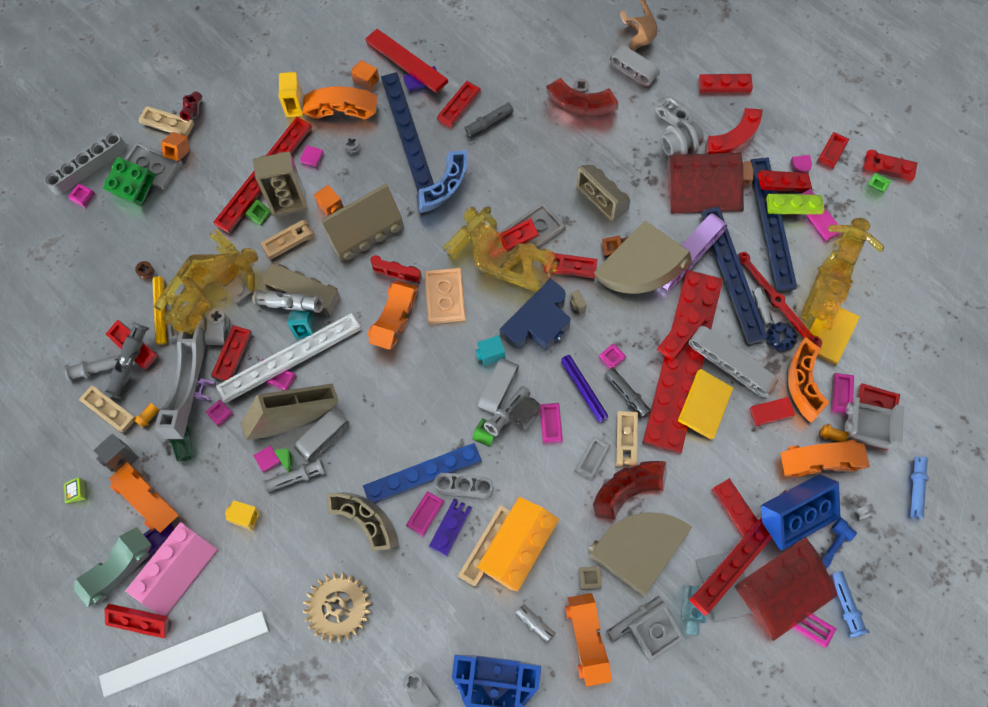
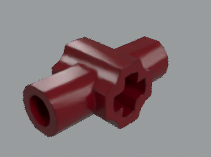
M195 91L183 97V108L180 112L182 120L189 121L192 117L199 115V104L202 101V95L199 92Z

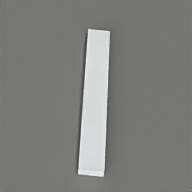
M350 313L216 385V388L224 402L227 403L362 330L354 315Z
M260 611L100 675L99 679L104 697H109L268 633L269 629L264 613Z

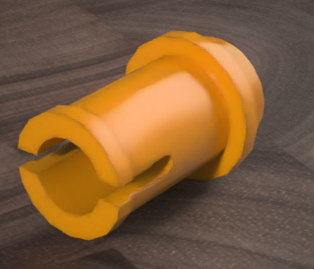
M149 403L139 416L136 415L135 422L142 428L149 426L148 423L159 412V409L152 403Z
M828 424L822 426L820 436H823L825 440L828 438L837 442H845L847 432L833 428Z

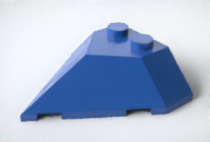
M454 655L452 679L458 688L465 707H525L539 689L541 665L478 655Z

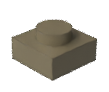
M578 289L572 292L570 305L573 310H576L581 315L586 313L587 304Z
M600 566L579 568L581 590L602 588Z

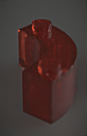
M562 78L546 86L547 94L553 102L571 114L597 117L618 110L619 102L610 88L597 93L582 94L568 86Z
M640 462V465L630 468L625 467L613 474L614 477L602 485L593 503L595 516L615 520L622 505L633 496L646 491H663L667 476L666 462Z

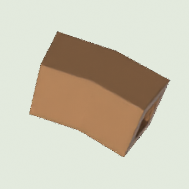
M751 161L740 162L737 168L740 175L739 184L751 186L753 181Z

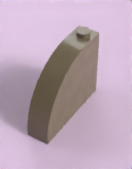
M645 220L606 259L594 274L599 283L611 290L630 294L644 293L668 284L690 266L692 258L690 251Z
M333 383L257 394L240 423L245 440L282 434L302 427L323 416L338 402Z
M653 512L635 514L613 525L599 542L595 540L589 548V551H591L589 558L644 597L692 526L667 514Z

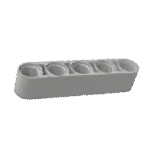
M110 132L48 173L45 177V183L53 193L57 195L64 194L123 154L127 149V145L119 133Z
M700 326L689 341V345L694 350L761 397H769L778 382V378L707 327Z

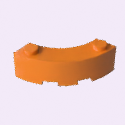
M324 87L312 90L304 95L302 113L318 120L328 115H334V112L343 111L345 115L366 120L376 113L377 95L370 93L368 90L352 87Z
M396 281L389 286V297L384 310L375 324L369 328V344L389 350L394 347L398 341L396 336L400 332L403 333L408 318L405 316L409 314L414 306L418 286L401 281Z
M805 337L790 361L788 385L795 405L802 415L812 423L829 404V401L822 395L813 379L815 360L822 349Z
M856 440L805 447L796 445L788 447L787 451L780 452L785 476L793 478L821 473V469L833 470L834 472H854L870 467L865 444L856 443Z
M126 462L109 478L112 483L110 487L117 494L121 493L146 519L144 524L152 531L156 529L161 533L179 515L156 491L154 493L151 492L153 488L129 462Z
M588 593L567 597L568 606H565L567 619L571 618L580 661V665H577L580 679L584 678L586 687L612 682L605 646L602 643L600 632L597 633L600 630V624L593 594Z

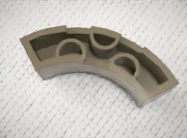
M326 493L328 514H339L357 521L362 526L369 540L371 551L399 547L396 532L391 521L384 511L371 500L353 493Z

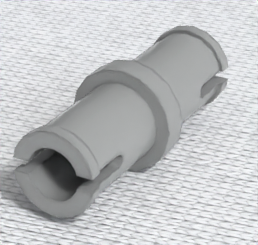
M759 287L752 290L763 326L767 327L774 324L775 322L770 311L771 304L767 301L764 288Z
M525 604L516 612V615L529 626V630H534L546 643L556 634L542 621V617H537Z

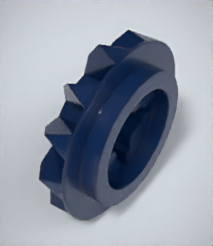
M780 321L772 324L767 330V341L776 350L788 351L797 343L798 334L795 332V327L792 328L789 323H781ZM785 331V337L787 338H784L780 342L779 334Z

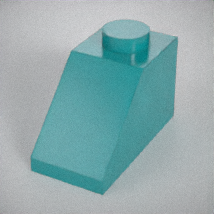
M310 310L290 312L287 322L295 339L306 338L314 333L313 315Z

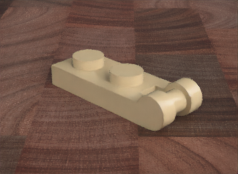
M301 220L261 242L270 260L298 244L314 238L315 234L308 228L309 224L306 220Z
M618 411L616 466L630 465V467H637L638 412ZM623 452H630V457H623Z

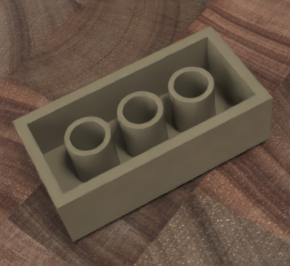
M290 151L253 159L255 178L272 215L308 208L305 189Z

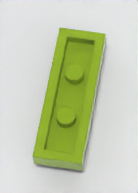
M768 194L766 197L768 214L822 215L824 212L822 195Z

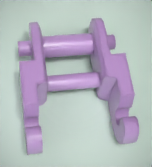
M200 378L197 381V385L201 386L199 391L194 393V396L197 399H207L210 401L211 398L202 395L201 392L203 386L210 384L215 386L216 383Z

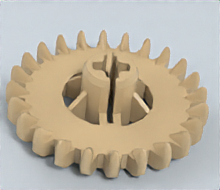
M334 572L333 579H330L328 575H325L326 582L318 579L319 587L311 585L314 593H306L311 600L303 602L309 606L303 612L310 614V616L305 618V621L312 622L308 627L310 630L317 628L314 633L315 636L322 633V640L329 636L331 643L337 637L341 643L343 636L350 640V633L357 636V628L364 629L362 621H369L365 614L372 612L366 607L371 605L372 602L366 600L370 593H363L366 585L359 587L360 579L353 583V575L346 579V574L342 572L341 577L338 578L337 573ZM338 592L346 593L349 597L342 599L339 597ZM335 593V596L327 599L328 596ZM352 600L353 609L348 608L347 602ZM329 603H331V604H333V605H334V604H337V605H338V603H339V605H341V607H342L343 609H345V610H347V611H350V613L345 612V611L342 610V609H340V610H339V609H336V610H335V609L333 608V606L330 605ZM323 605L326 606L328 611L325 615L323 612ZM333 615L337 618V623L330 622L326 618ZM344 615L349 616L348 619L340 622V617Z

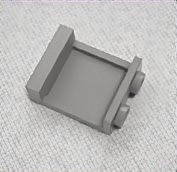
M855 397L851 403L847 404L846 414H848V420L844 427V431L847 432L846 440H856L859 443L896 450L903 441L904 406L895 405L891 410L859 403V397Z

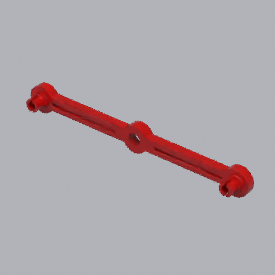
M747 252L739 253L737 256L741 266H744L761 288H764V291L771 298V305L783 312L804 339L807 337L821 348L822 340L818 336H813L785 303L784 295L777 293L750 261V255ZM778 298L781 302H776L775 299Z

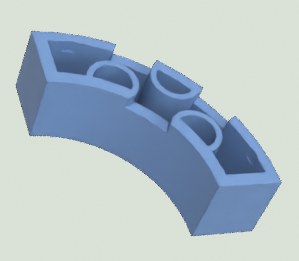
M467 150L450 151L445 159L446 169L443 178L432 186L419 189L416 195L419 213L432 211L442 206L454 195L466 172Z

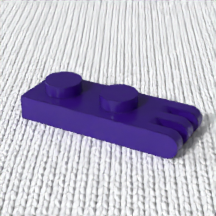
M455 498L429 544V548L445 556H448L473 508L468 506L466 511L463 512L462 510L465 506L463 502L460 503L458 509L455 508L458 500Z

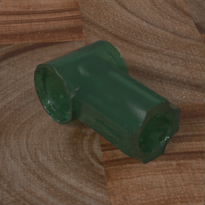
M188 425L186 426L183 439H168L172 444L178 462H186L195 456L189 439L191 434Z

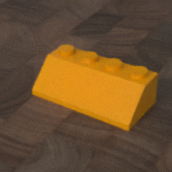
M518 497L477 568L509 590L518 591L557 525L559 518L543 507Z

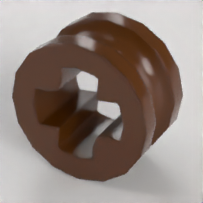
M142 261L135 267L137 275L143 280L152 278L155 273L154 268L147 261ZM144 268H147L146 273L142 272Z

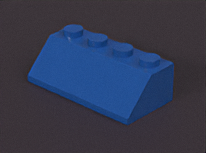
M818 474L761 505L762 523L779 549L784 550L841 517L838 481Z

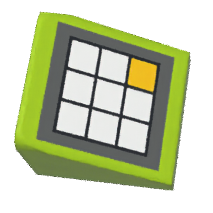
M76 478L64 484L66 504L86 500L85 480Z

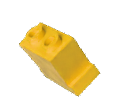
M296 72L279 73V99L286 117L303 116V91Z

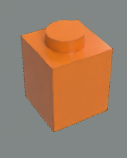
M362 60L357 65H354L351 70L353 82L369 91L380 79L378 69Z
M172 132L161 141L162 155L165 158L179 162L189 153L188 136Z
M326 185L314 194L316 203L327 216L343 208L341 198L329 185Z

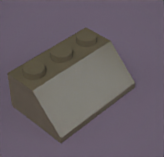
M581 165L578 167L576 187L610 220L615 221L629 209L631 201L629 196L625 192L622 193L617 188L615 182L610 181L601 169H597L594 165Z

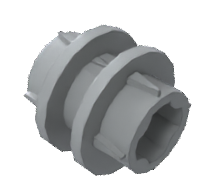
M685 119L680 120L677 126L674 124L669 125L666 132L661 136V144L665 153L669 157H678L680 159L685 158L687 153L693 154L697 152L699 146L704 141L703 131L699 124L693 120L687 121Z

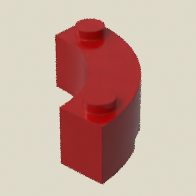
M745 108L737 127L722 135L708 136L705 146L704 163L726 161L727 158L742 153L756 135L762 119L763 109Z

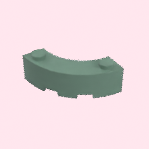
M138 527L120 535L116 544L109 552L111 557L104 564L98 563L92 569L76 578L74 591L87 607L93 604H100L106 599V595L127 579L141 562L149 556L148 552L151 543Z

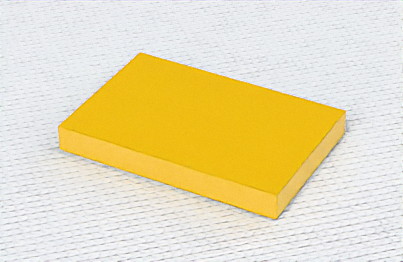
M824 300L809 330L813 336H818L822 340V350L817 357L837 365L860 316Z
M702 369L698 370L678 421L705 437L714 439L733 387Z

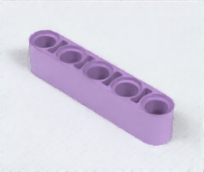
M713 213L681 245L690 251L692 258L691 264L686 270H690L727 228L728 224ZM683 270L676 278L662 287L670 291L684 277L686 270Z

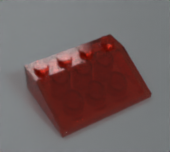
M741 153L669 155L666 170L671 213H701L703 210L720 207L721 212L744 210V174Z
M806 537L734 586L773 641L838 596L820 555Z

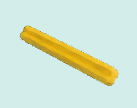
M156 276L153 278L155 343L157 345H165L167 343L164 279L162 276Z

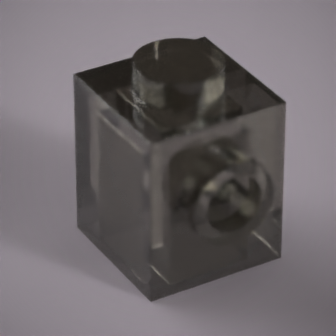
M524 396L510 413L511 420L524 430H527L540 414V404L534 398L529 399Z

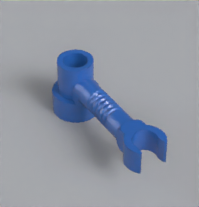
M842 517L831 527V530L837 534V538L816 563L822 570L830 566L833 557L845 540L850 542L857 534Z

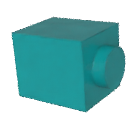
M499 335L477 342L476 356L478 361L482 360L484 366L497 362L500 358L505 359V350Z

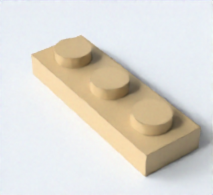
M148 106L145 107L138 119L141 124L185 136L190 134L194 126V122L191 119L184 121L178 115Z
M93 385L78 399L122 434L135 422L136 418Z

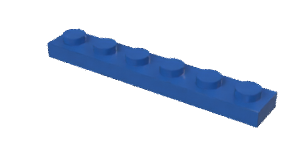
M472 443L362 486L367 499L373 503H378L435 481V478L440 473H456L482 463L475 443Z

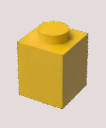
M233 500L232 504L226 509L225 520L231 524L253 530L260 511L254 506Z

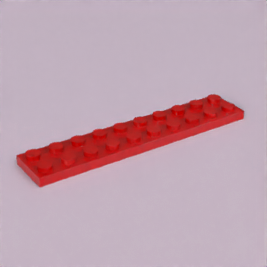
M686 270L671 330L691 306L707 316L701 326L711 330L723 278ZM689 341L673 361L664 356L651 407L652 411L649 415L642 444L678 454L682 453L688 426L679 422L678 419L697 371L702 369L705 358L689 345Z

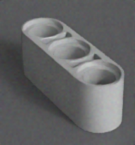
M624 45L620 46L610 57V63L615 68L644 86H649L660 73L659 68L654 63Z
M500 358L479 400L478 407L492 413L500 409L518 372V364Z
M336 408L331 409L296 442L294 449L306 461H312L347 428L349 421Z
M440 473L435 478L436 489L442 495L488 499L493 495V482L488 477ZM443 480L450 482L446 488L440 487L439 484ZM463 482L470 484L466 490L460 489L459 485ZM482 484H487L490 489L482 492L479 490V487Z

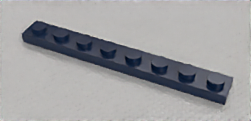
M395 72L381 76V80L418 192L419 189L434 185L398 73Z
M769 157L751 159L753 182L776 290H796L797 283L782 215L768 214L767 195L777 194L775 190H761L758 173L761 170L772 171Z
M720 207L701 212L703 221L713 213L725 222ZM726 228L712 247L747 344L766 341L768 338L729 231Z

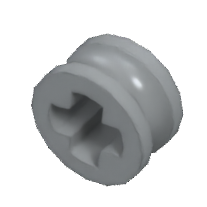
M577 79L573 85V92L577 96H585L589 90V83L585 79Z
M348 136L344 139L343 144L348 153L354 154L359 151L360 143L356 136Z
M872 504L855 511L856 514H859V521L877 514L876 511L872 510Z

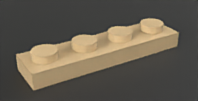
M501 505L499 506L458 574L459 578L474 587L478 585L484 572L478 569L477 566L510 510Z

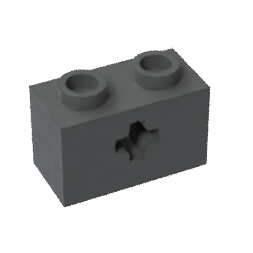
M113 433L93 450L98 455L96 458L98 462L104 467L106 466L111 472L117 471L126 462L132 464L139 458L126 443Z

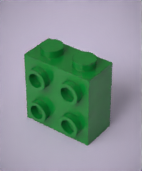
M117 157L108 178L104 182L103 190L142 207L156 174L144 167Z

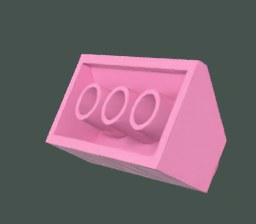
M180 522L126 589V592L155 613L167 616L218 549Z

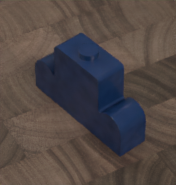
M550 278L499 329L500 337L517 349L526 345L527 337L545 351L556 341L560 342L564 338L565 332L570 328L571 318L561 310L565 305V290Z

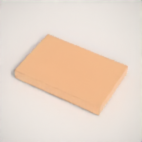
M461 268L424 271L428 324L466 321Z

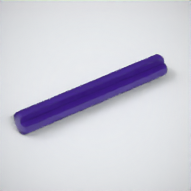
M571 355L564 356L561 360L562 364L599 422L608 418L607 412Z

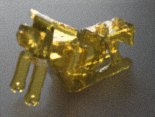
M473 206L470 209H466L464 219L467 225L463 226L443 247L444 251L447 250V256L454 252L450 258L455 259L473 239L475 265L481 273L535 292L542 285H540L541 281L536 280L534 277L533 260L546 267L548 277L551 276L552 272L555 273L558 266L556 255H554L553 251L543 249L542 251L530 243H518L511 252L506 251L502 246L501 234L491 228L496 227L497 222L491 215V208L489 206L483 207L480 213ZM522 259L524 270L522 275L510 271Z
M855 218L851 221L850 225L828 226L829 232H840L834 243L838 247L837 250L830 254L821 267L817 268V277L800 316L802 319L807 320L809 315H812L819 320L825 321L824 328L831 329L841 303H844L848 296V291L852 286L850 284L854 282L851 280L852 273L865 241L879 252L884 250L883 244L867 232L870 229V223L866 219Z
M214 230L216 235L210 233L209 236L222 247H216L217 251L221 254L190 255L156 301L154 308L162 311L166 304L172 305V309L167 311L162 320L166 324L172 322L173 328L179 332L184 331L192 334L208 309L212 306L204 292V289L209 284L218 282L221 286L226 287L242 270L248 276V289H255V273L250 264L257 262L259 259L256 251L251 248H244L240 253L219 230ZM182 284L184 288L181 293L174 295L177 288Z

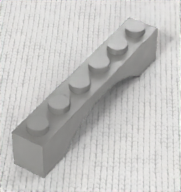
M181 326L177 341L178 364L175 384L168 401L159 410L155 429L164 439L184 438L206 348L205 333L200 326Z

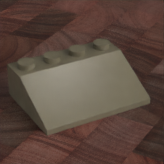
M386 183L321 220L330 246L341 263L352 259L361 251L368 250L371 245L383 241L387 236L399 232L404 227L400 212Z

